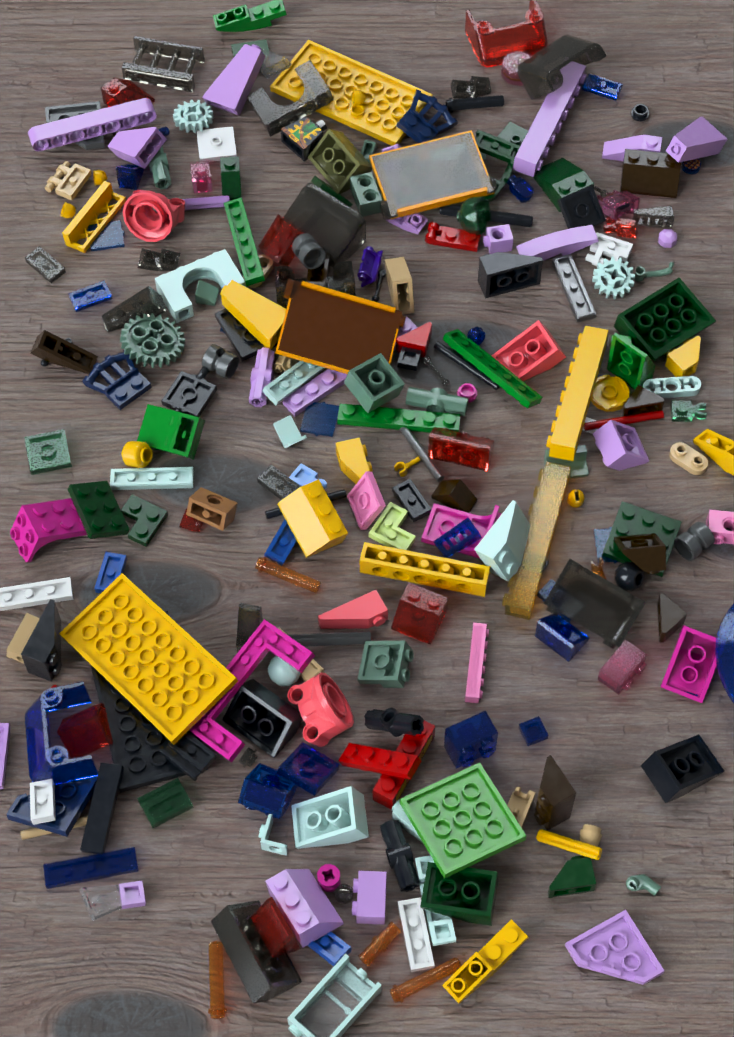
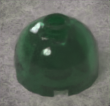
M484 196L468 198L460 206L457 212V221L460 222L464 231L475 235L486 234L487 221H491V209L488 200H484Z

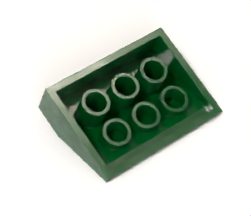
M677 278L617 316L614 328L621 335L631 336V343L655 361L716 323V320L680 278Z

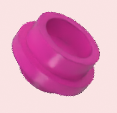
M465 383L459 387L457 396L469 398L468 403L473 402L477 398V389L472 384Z

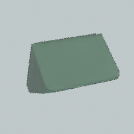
M199 280L195 292L196 303L215 306L219 288Z

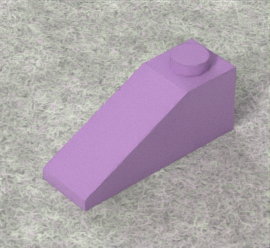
M639 135L604 142L602 159L623 161L625 149L660 152L662 137Z

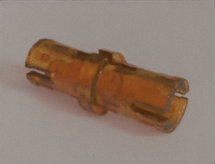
M390 922L378 936H374L371 939L372 942L358 955L359 959L366 966H370L381 952H385L388 949L387 946L401 933V930L393 922Z

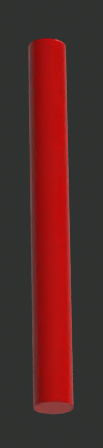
M660 410L584 423V430L599 429L610 420L622 424L661 419L664 418V412Z

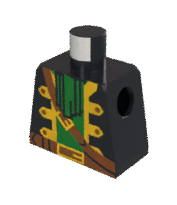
M304 117L281 129V142L305 162L323 137V131L327 129V126L323 120H319L314 124L310 119Z

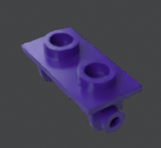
M367 246L363 250L361 259L363 262L360 263L357 273L359 281H362L361 287L376 281L383 250L375 252L371 246Z

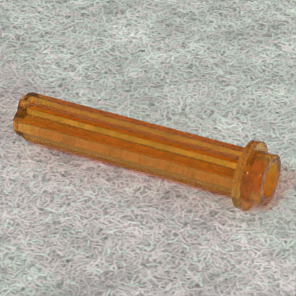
M259 557L256 562L255 569H258L259 573L263 571L314 593H317L320 588V581L269 561L267 557Z
M217 941L209 943L210 1009H208V1014H210L212 1019H222L225 1017V1013H227L224 1003L223 944Z
M453 958L399 986L394 984L393 988L389 990L394 1002L403 1003L404 998L454 974L461 967V963L458 958Z

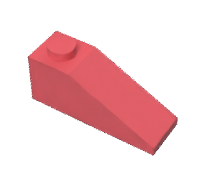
M374 590L319 615L320 629H365L373 626L378 627L388 620V609L377 590Z

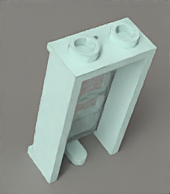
M345 954L287 1018L288 1029L296 1037H341L375 997L382 992V985L379 982L375 985L369 980L367 973L362 968L358 970L349 961V956Z

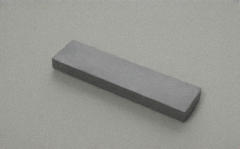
M571 254L552 258V264L576 321L582 322L596 318V312Z

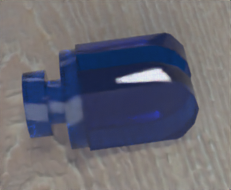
M512 175L507 181V184L510 186V192L521 203L528 202L532 197L534 188L524 178H517L515 175Z

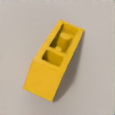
M706 429L693 439L694 444L725 472L734 476L733 440L709 429Z

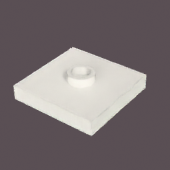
M233 127L205 129L202 132L196 130L200 163L220 161V157L237 156Z

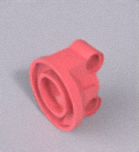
M150 190L133 191V194L127 199L123 208L124 222L129 231L137 238L146 242H157L165 239L178 223L184 221L185 201L183 199H168L165 195Z
M321 672L303 684L294 685L289 689L287 694L290 703L298 706L300 715L306 723L302 734L307 742L317 747H323L328 744L330 739L353 726V714L344 694L334 680L326 673Z

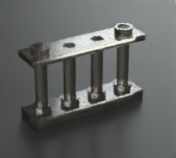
M134 36L133 41L136 55L132 63L123 62L122 73L124 80L188 92L194 91V76L191 73L196 62H205L203 48ZM144 53L154 55L150 66L139 65ZM161 56L171 58L167 70L157 68ZM178 59L188 61L184 73L174 71Z

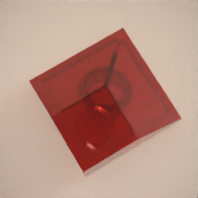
M113 78L101 87L103 102L108 107L142 98H148L152 103L155 102L152 96L130 80Z

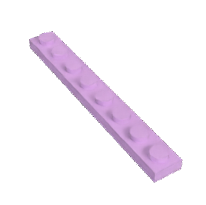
M406 317L403 328L399 327L397 337L418 327ZM327 369L282 401L283 405L296 417L345 384L344 381L347 374Z

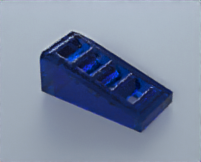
M466 518L433 542L442 555L448 558L477 542L482 537L471 520ZM467 529L471 533L469 536L465 533V530ZM460 533L464 537L462 541L457 536ZM451 538H454L456 540V545H453V543L450 540ZM443 542H447L450 546L449 550L444 547Z

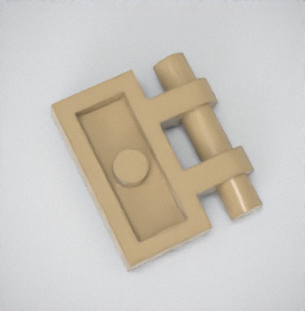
M65 161L62 165L58 166L55 175L48 179L45 190L51 192L53 188H56L57 195L73 200L92 175L91 170L76 163L70 168L71 164Z

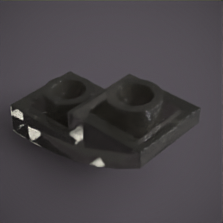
M472 76L470 81L452 80L453 98L462 99L491 94L490 80L488 77Z
M142 248L137 268L152 271L176 270L180 253L161 249V253Z

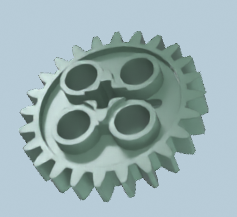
M143 313V318L136 315L135 320L130 318L129 324H124L120 337L121 349H125V355L130 354V360L136 358V364L142 361L144 362V367L149 363L152 368H154L155 364L162 368L163 363L169 366L170 360L176 362L177 357H181L185 344L184 332H180V326L175 327V321L169 323V317L163 320L161 314L156 318L153 313H151L150 317Z

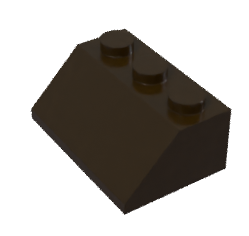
M625 149L620 193L677 198L681 162L678 163L668 153Z
M551 755L546 759L534 814L540 826L544 825L547 831L570 818L576 797V791Z

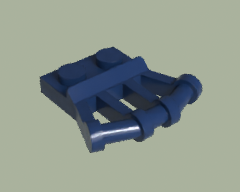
M416 89L410 109L396 126L417 143L433 140L439 133L453 128L458 124V121L451 116L447 110L448 107L440 104L436 97L425 95ZM418 100L428 103L420 113L416 111ZM433 107L438 112L428 121L424 118V115ZM443 115L447 123L438 127L434 126L435 122Z
M125 350L112 356L107 355L104 361L93 365L94 368L90 374L82 380L85 386L105 394L120 410L152 388L151 383L134 367L133 361L129 359L130 354H124ZM126 360L130 371L126 373L116 362ZM110 366L120 378L115 381L105 369ZM98 375L109 384L108 387L95 382Z

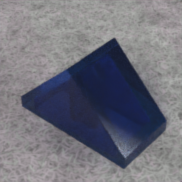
M132 164L116 166L119 188L137 190L144 168Z

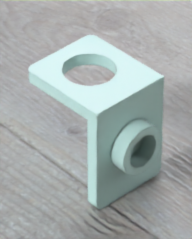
M290 415L273 423L284 448L307 438L306 435L301 436Z
M269 814L266 824H262L259 831L261 849L287 856V845L268 840L273 825V816Z

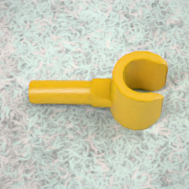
M416 457L406 464L404 462H397L394 469L398 471L400 468H403L399 472V476L404 477L408 473L407 470L421 460L419 457Z

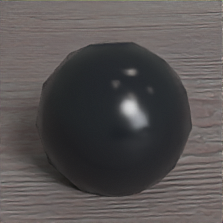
M624 562L615 570L614 579L617 586L624 591H633L642 585L644 572L634 562Z

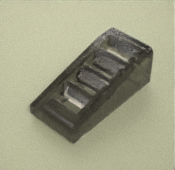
M672 206L635 209L632 225L671 229L674 222V213Z

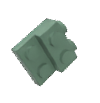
M405 640L365 641L357 678L360 684H381L383 688H404L405 682H408L410 679L408 664L414 659L413 650Z

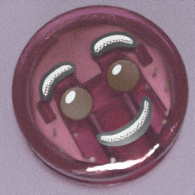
M514 51L508 53L503 58L501 75L507 83L521 86L533 79L535 60L530 54L523 51Z

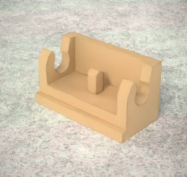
M26 613L7 648L8 658L24 663L21 653L40 618Z
M516 787L507 806L523 829L536 792L529 790L525 794L521 792L520 787Z

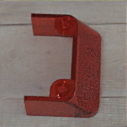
M530 0L529 10L525 14V22L493 29L488 21L475 22L470 10H466L465 33L482 66L493 67L501 65L507 58L517 54L530 58L546 53L548 41L544 16L537 0Z

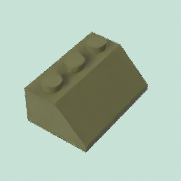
M333 129L327 130L308 156V159L339 194L350 189L351 176L369 173L373 169L343 132Z

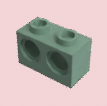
M372 172L350 177V190L360 217L382 213V204H385L382 194L379 193L380 188L377 179H374Z

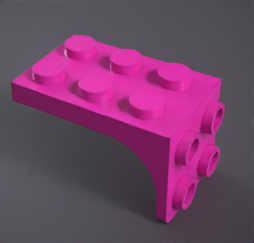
M68 498L22 505L10 530V535L19 549V554L28 563L32 561L35 553L44 545L59 539L87 535V532L72 499Z
M434 503L421 537V542L481 559L474 549L502 515V513H499L500 506L495 505L491 515L479 516Z

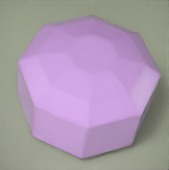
M664 229L659 233L658 243L663 248H672L676 245L677 233L672 229Z

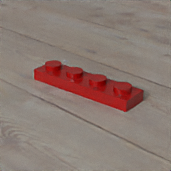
M348 743L338 760L342 766L410 780L421 763L417 755Z

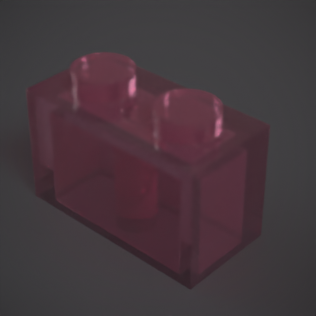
M625 640L600 669L597 680L619 695L623 689L628 690L634 681L632 678L636 673L640 675L647 666L645 663L647 654Z

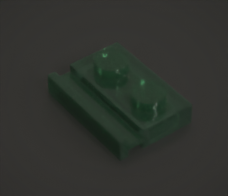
M179 778L137 798L152 829L194 808Z

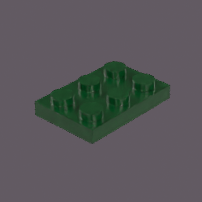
M108 481L69 485L67 490L89 539L128 534L130 529Z

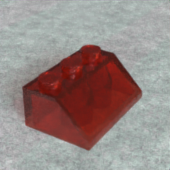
M434 427L429 434L428 455L431 459L488 472L494 450V440H490L487 437L472 436L465 432L451 431L447 428Z

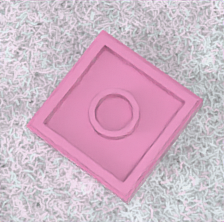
M370 471L364 473L347 495L360 530H367L386 506L373 472Z

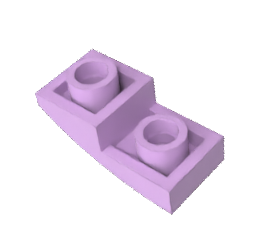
M395 203L397 208H401L400 205ZM388 213L385 216V220L415 234H419L429 220L420 213L390 219Z

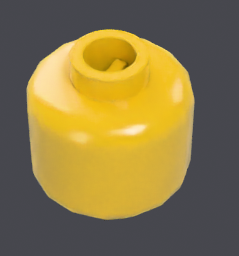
M129 441L121 452L123 462L128 467L144 468L153 458L152 449L146 442Z

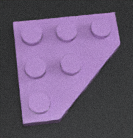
M626 910L565 943L566 949L578 967L642 985L664 973L661 964Z

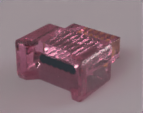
M613 190V192L601 196L597 195L603 214L613 220H618V217L638 213L640 198L628 191L618 192Z

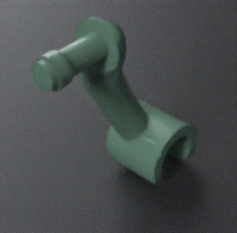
M670 262L668 268L656 271H646L644 267L638 266L636 273H634V280L641 282L645 277L669 275L673 272L674 263Z

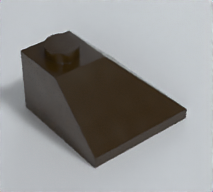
M656 533L614 537V542L621 552L644 572L657 574L660 571L666 570V546Z

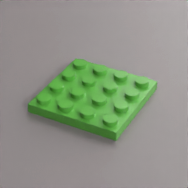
M480 762L400 799L401 807L444 879L526 840V834Z

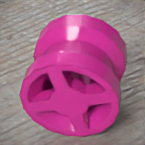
M325 864L317 872V881L323 891L333 892L340 885V871L335 865Z

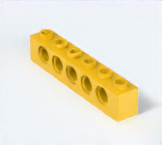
M364 542L359 560L360 573L485 597L490 573V566Z

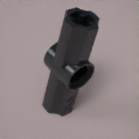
M393 707L386 710H368L364 716L365 726L368 729L387 731L394 737H399L403 734L415 736L416 734H421L424 729V719L420 715L399 713Z
M399 820L385 822L380 825V830L387 848L386 855L389 865L394 870L400 891H412L420 886V882L413 865L414 859L410 845L405 841Z

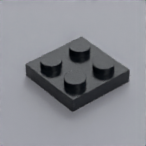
M592 185L557 200L568 229L588 225L595 226L606 221Z

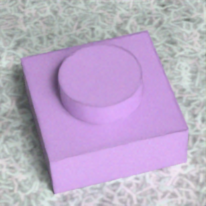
M142 881L119 884L122 909L145 906L146 901Z

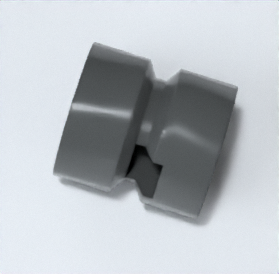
M301 234L294 239L292 251L307 269H316L323 264L326 253L311 234Z
M212 344L206 350L202 359V366L207 367L212 372L216 371L217 375L225 379L231 378L239 365V356L230 351L225 352L224 348L216 344Z
M696 522L689 527L687 532H683L674 540V545L683 558L692 561L704 549L709 548L715 542V538L705 524Z

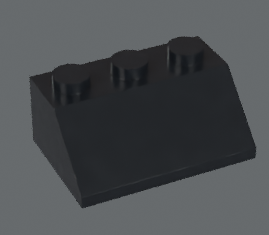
M251 679L244 682L237 691L222 720L274 758L296 734L303 719L298 710L256 680Z

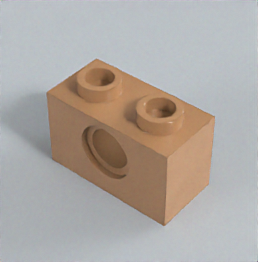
M200 487L189 497L186 515L223 531L234 521L238 503Z

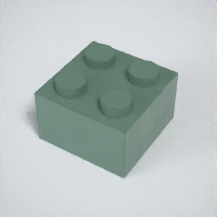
M381 353L349 370L344 381L345 385L367 413L398 397L405 385Z

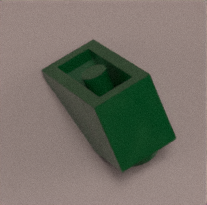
M239 156L220 157L222 196L228 195L230 201L241 198Z
M575 856L568 860L549 886L548 898L594 891L597 883L591 858Z

